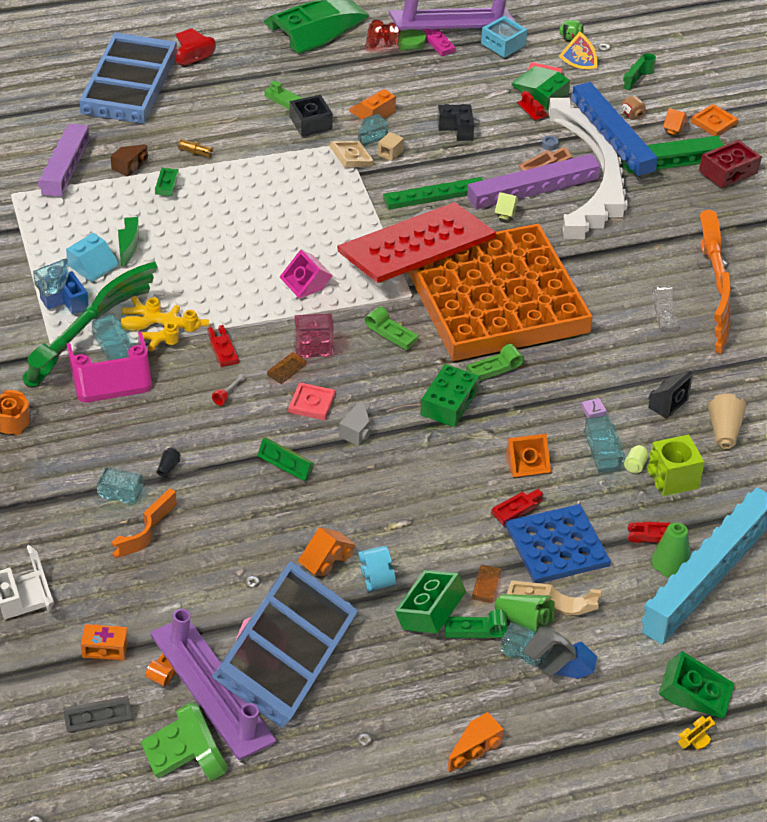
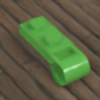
M377 307L365 317V323L371 330L405 350H408L418 341L419 335L389 319V314L383 307Z
M507 344L501 349L499 355L466 365V371L479 375V381L519 367L523 363L524 357L514 344Z

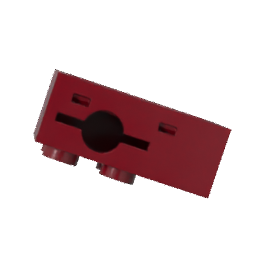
M738 139L702 154L699 172L719 187L724 188L757 174L762 156Z

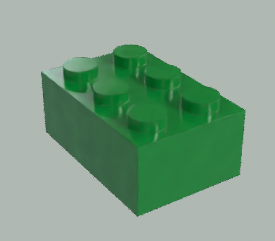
M424 570L395 610L402 629L438 634L466 593L459 573Z

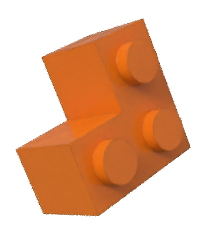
M319 527L298 562L314 575L325 577L331 571L335 560L346 562L352 556L356 544L339 531Z

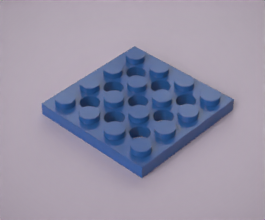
M580 504L516 518L506 522L505 527L533 583H543L610 567L611 560ZM565 523H570L573 526L569 527L568 525H565ZM551 527V528H553V529H555V530H554V531H550V530H548V529H546V528ZM527 532H534L536 535H531ZM577 537V538H580L581 540H580V541H576L575 539H572V538ZM553 542H560L562 545H557ZM536 546H541V547H543L544 549L539 550V549L534 548V547H536ZM580 552H586V553H588L589 555H585V556H584V555L581 554ZM562 556H567V557H569L570 559H569V560H565V559L560 558V557H562ZM542 561H549L551 564H545Z

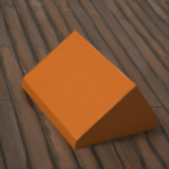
M546 433L508 438L506 460L512 477L551 472Z

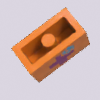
M85 624L81 640L82 658L125 660L128 645L127 627Z

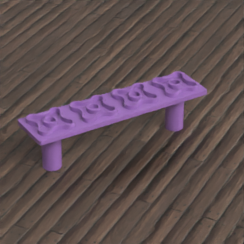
M405 0L404 10H389V15L399 30L481 28L503 16L514 21L505 8L507 0H493L492 8L417 9L419 0ZM505 22V28L513 27L509 23Z
M176 610L173 614L172 623L151 631L150 636L238 760H242L275 744L276 739L258 716V707L255 704L246 703L212 678V675L220 665V661L190 621L191 615L187 610Z

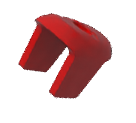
M193 28L176 33V38L181 44V47L177 49V65L198 62L211 56L216 49L214 38L203 36Z

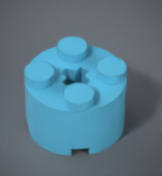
M387 546L358 552L360 563H364V565H360L362 576L365 579L367 578L365 580L367 592L396 585L394 569H392V561Z

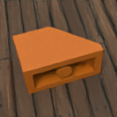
M669 108L663 128L670 135L681 134L689 118L685 112Z

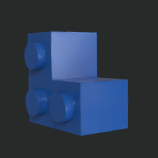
M73 271L38 282L40 299L47 310L65 304L73 315L84 311L89 306L88 292Z

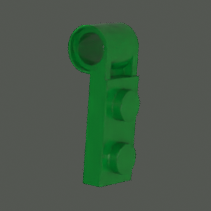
M645 53L635 64L631 65L629 72H626L623 77L624 89L630 91L642 74L650 75L654 73L656 56L654 54Z
M500 609L490 611L488 617H449L444 624L445 638H500L508 632L507 615L505 611Z

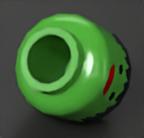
M565 20L563 25L560 26V35L563 36L564 40L572 41L579 31L582 34L584 33V26L578 20Z

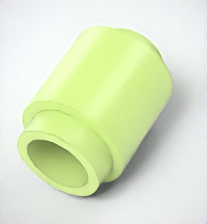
M641 445L631 448L624 461V466L629 472L639 473L642 471L648 459L647 449Z

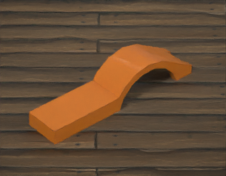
M169 488L144 512V526L146 528L141 533L128 537L118 536L112 541V545L118 547L112 553L115 558L138 552L148 546L152 540V528L177 505L176 491Z

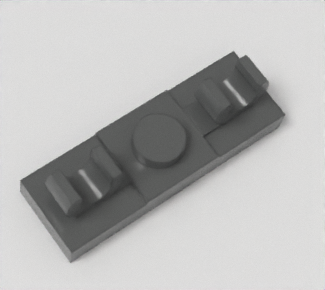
M128 696L63 708L67 732L132 719Z

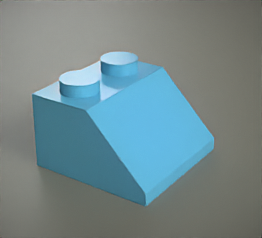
M91 233L66 249L67 265L90 282L95 281L119 266L106 241L95 233Z

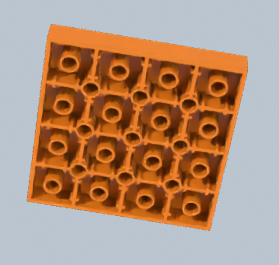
M539 223L497 231L495 239L408 272L452 361L499 352L507 344H514L516 348L590 333L593 316Z

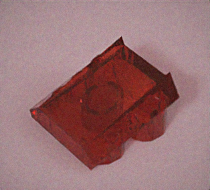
M373 20L369 24L365 50L397 47L401 30L393 22L384 24L381 20Z

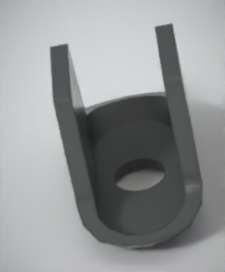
M542 626L538 628L537 633L523 649V652L536 661L553 646L538 666L542 672L552 677L570 660L576 658V649L569 640L548 626Z

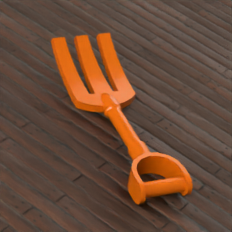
M705 210L700 213L703 230L701 250L703 255H708L712 262L716 277V287L721 295V301L714 314L715 322H718L715 328V337L718 338L715 344V352L722 354L730 333L729 272L725 271L721 257V233L717 214L712 210Z

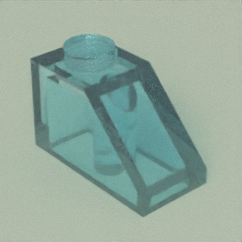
M379 114L364 118L358 132V141L363 146L380 141L388 134L389 124Z
M67 258L33 271L34 284L44 297L62 291L69 276Z

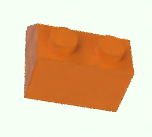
M383 89L350 107L349 112L373 126L395 113L396 96Z

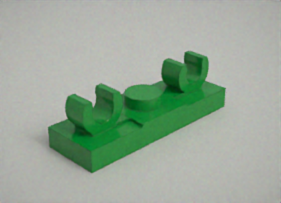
M268 438L262 439L257 454L258 457L303 481L308 480L310 473L313 471L314 462Z

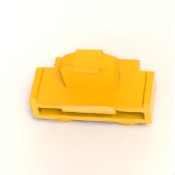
M701 716L693 723L695 727L692 730L688 727L678 735L680 739L677 742L683 749L692 743L699 750L710 743L711 738L705 732L715 725L710 716L706 719Z

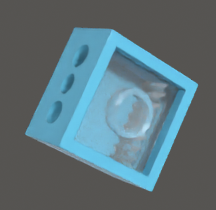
M506 16L482 28L481 44L502 57H506L526 45L527 29Z

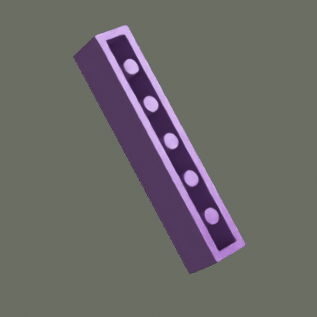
M68 124L66 130H63L62 138L58 140V145L54 148L47 167H44L43 175L39 177L38 186L41 187V194L62 197L90 140L88 125Z

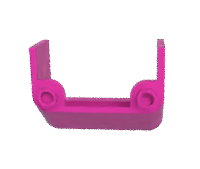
M138 332V345L132 346L128 350L129 357L91 363V359L87 355L80 354L74 356L71 343H67L69 369L79 401L88 403L146 393L152 389L148 353L142 332Z

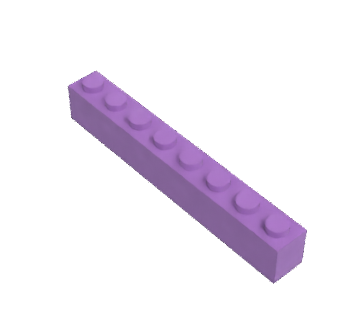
M592 154L468 184L467 198L475 210L496 205L499 192L514 195L521 199L599 179L601 166Z

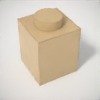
M389 132L378 143V156L393 161L403 152L404 138Z

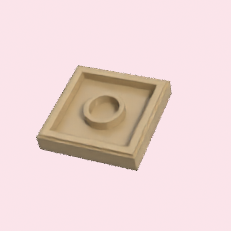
M331 141L329 147L344 167H373L374 161L360 141Z

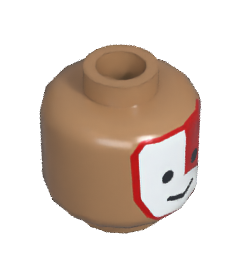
M629 96L622 103V111L630 120L640 119L645 114L646 105L639 97Z

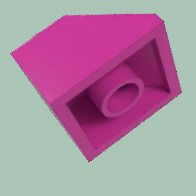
M300 249L279 278L301 299L322 290L333 275L314 255Z

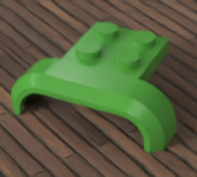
M189 702L177 709L178 720L140 741L154 775L158 779L195 757L210 781L226 773L228 764L215 744L199 704Z

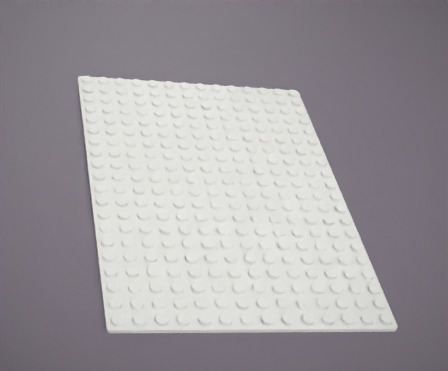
M329 146L179 168V175L172 196L155 195V186L160 171L67 185L62 197L41 194V189L18 192L11 195L49 344L60 336L84 312L81 311L72 315L65 304L47 310L41 301L38 282L48 279V270L56 266L64 268L66 273L74 272L88 292V302L90 305L100 290L119 275L135 267L156 262L158 268L156 273H152L154 279L152 283H149V293L137 296L140 302L146 306L149 298L156 297L161 303V313H168L174 305H178L180 307V311L177 314L178 317H183L186 310H194L200 319H209V326H200V329L194 332H187L183 328H179V338L207 334V328L212 327L214 332H219V325H223L225 330L398 302L412 298V293L403 274L376 283L337 252V245L383 229L357 168L344 167ZM138 217L139 241L130 261L121 267L118 230L125 229L124 218ZM91 233H95L106 241L119 263V266L93 282H90L67 265L66 255L68 247ZM300 249L314 255L333 275L322 290L301 299L279 278ZM128 299L114 306L98 320H92L70 342L73 355L138 345V332H159L164 329V325L155 323L138 331H125V329H121V318H125V316H144L122 315V307H134L131 299ZM144 340V342L148 344L151 340ZM67 348L59 355V358L68 357Z

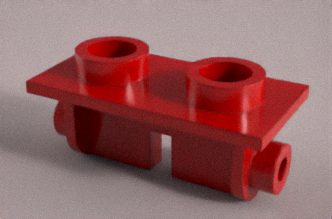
M524 91L521 94L522 100L517 101V104L534 121L548 116L544 106L537 100H534L530 92Z

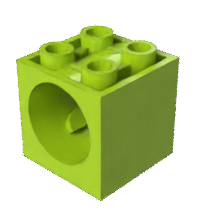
M689 434L652 443L647 471L653 477L655 486L660 490L663 497L700 488L705 461Z

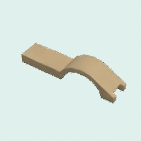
M511 580L507 594L548 595L555 602L556 612L565 615H580L599 608L598 598L602 597V590L591 589L587 595L576 598L559 593L553 585Z

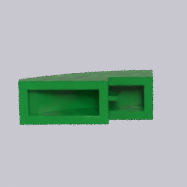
M138 217L124 218L125 229L118 230L121 267L130 261L139 241Z

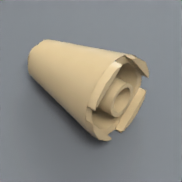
M734 394L716 395L714 400L711 401L710 399L708 401V410L716 443L723 449H730L736 444L746 412V402L742 397L741 400L737 399Z

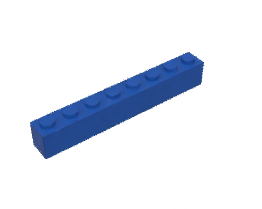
M591 82L573 86L572 102L585 114L597 131L617 151L622 160L629 165L630 169L637 176L656 171L658 157Z

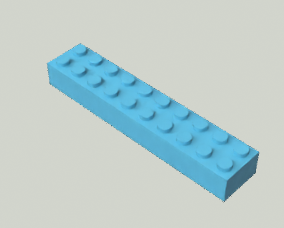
M756 487L752 493H747L743 502L736 505L733 513L725 517L722 525L713 530L709 539L706 538L702 542L700 549L693 551L688 562H683L678 572L670 576L667 584L658 589L656 596L646 602L644 606L646 612L642 619L643 634L663 645L766 532L767 492Z

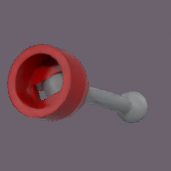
M239 374L238 379L226 390H216L211 396L213 402L219 406L226 403L228 392L240 381H244L245 376Z

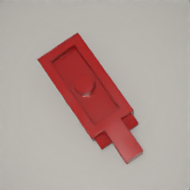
M539 489L529 494L522 491L493 507L491 514L504 526L507 521L519 518L535 509L543 501V493Z

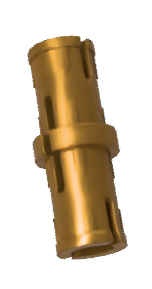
M180 139L179 144L183 145H178V149L191 152L193 155L199 154L208 158L212 157L213 153H209L210 151L213 152L212 147L200 145L199 142L193 143Z

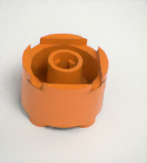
M6 390L4 394L0 395V432L20 435L30 423L29 402L22 392Z

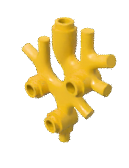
M133 296L131 301L134 307H122V315H144L143 317L125 316V318H121V329H125V331L143 330L155 323L164 325V329L159 332H142L144 340H151L148 346L149 351H154L162 341L169 345L177 344L179 342V328H183L187 332H194L200 329V326H209V319H200L194 310H186L183 317H178L177 314L180 311L178 305H174L168 313H161V303L156 297L149 298L146 306H144L137 296Z

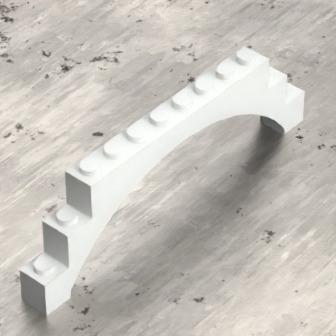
M550 98L549 120L565 126L581 137L596 154L603 171V181L595 195L576 211L564 214L563 238L585 239V232H588L589 228H604L608 217H623L624 210H627V200H624L626 196V191L623 189L624 178H622V167H620L621 158L618 157L617 151L597 131L579 108H573V105H570V98Z

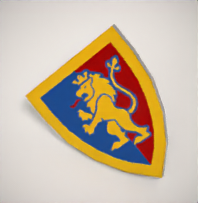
M579 31L559 57L569 65L579 69L597 68L595 49L587 37Z

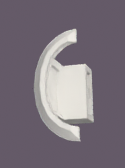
M29 545L27 549L34 572L13 578L11 568L0 570V608L4 620L46 607L47 612H50L54 605L38 553Z

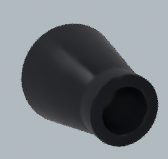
M174 448L164 450L156 473L161 477H167L170 471L180 462L181 454Z

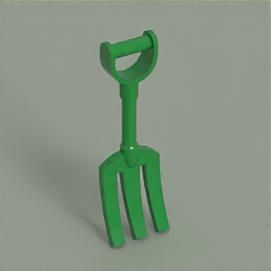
M156 262L135 267L113 279L100 290L95 300L50 345L46 343L40 344L28 356L27 362L29 367L23 374V383L31 388L38 386L54 368L59 355L67 348V343H70L92 320H98L114 306L131 299L133 296L149 293V283H152L154 279L152 273H156L158 268Z

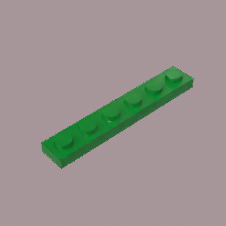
M482 177L386 193L383 194V200L388 210L464 197L468 193V184L483 181Z

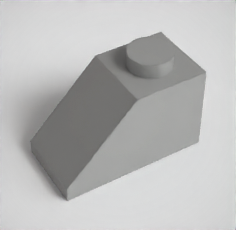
M359 401L339 423V437L357 446L364 440H367L370 435L369 418L362 401Z

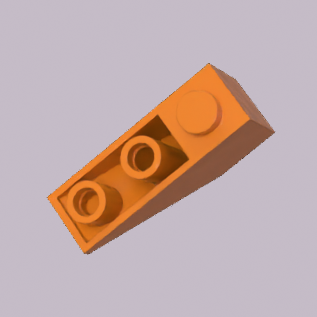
M488 712L470 721L449 756V773L455 769L462 768L473 759L480 758L485 752L497 748L502 743L504 729Z

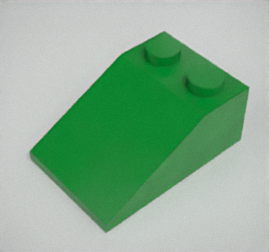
M533 66L514 80L511 85L522 93L524 91L530 92L534 100L543 105L547 111L550 98H564L569 94L570 80L558 71Z
M681 651L668 661L658 694L677 706L724 718L735 683L684 651Z

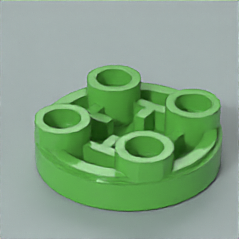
M398 29L394 34V41L401 51H407L408 49L421 50L426 42V33L422 29Z

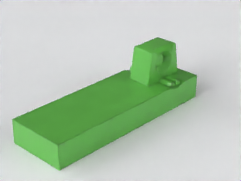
M276 80L272 81L270 87L264 91L265 97L289 109L290 101L301 99V97L282 88V84Z

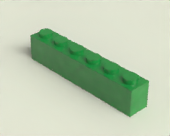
M717 135L649 144L647 146L658 157L656 170L700 164L702 154L724 145ZM621 159V162L627 174L635 173L633 170L630 169L629 165Z

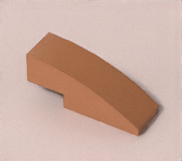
M566 147L553 153L547 150L520 164L519 168L524 171L572 159L573 157Z

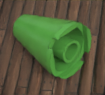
M671 523L652 554L651 564L656 571L662 572V575L665 577H670L672 574L675 575L683 562L687 563L690 559L691 550L688 529L685 525Z
M502 594L495 601V609L505 611L507 620L535 635L539 627L547 626L548 622H553L555 602L548 595Z

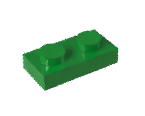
M161 167L155 186V195H173L179 175L178 169Z

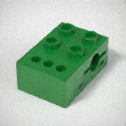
M444 364L421 399L420 415L455 428L478 393L479 375Z

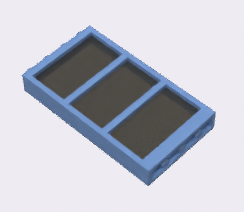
M114 32L79 100L80 114L145 124L176 59L177 42Z
M290 561L281 571L212 675V678L246 703L255 704L261 714L283 728L291 720L358 610L349 602L336 595L334 591L321 584L316 578L302 570L300 566Z

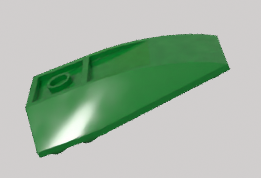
M315 0L276 13L265 19L264 23L272 31L282 28L290 36V47L299 55L326 45L367 19L369 14L353 0Z

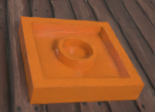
M712 104L692 116L691 123L713 136H719L737 125L738 118Z

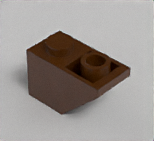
M147 145L120 147L110 156L111 169L129 176L147 161L149 156Z

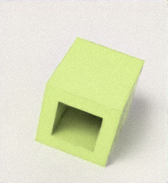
M499 192L495 214L499 215L498 218L503 220L514 219L518 197Z

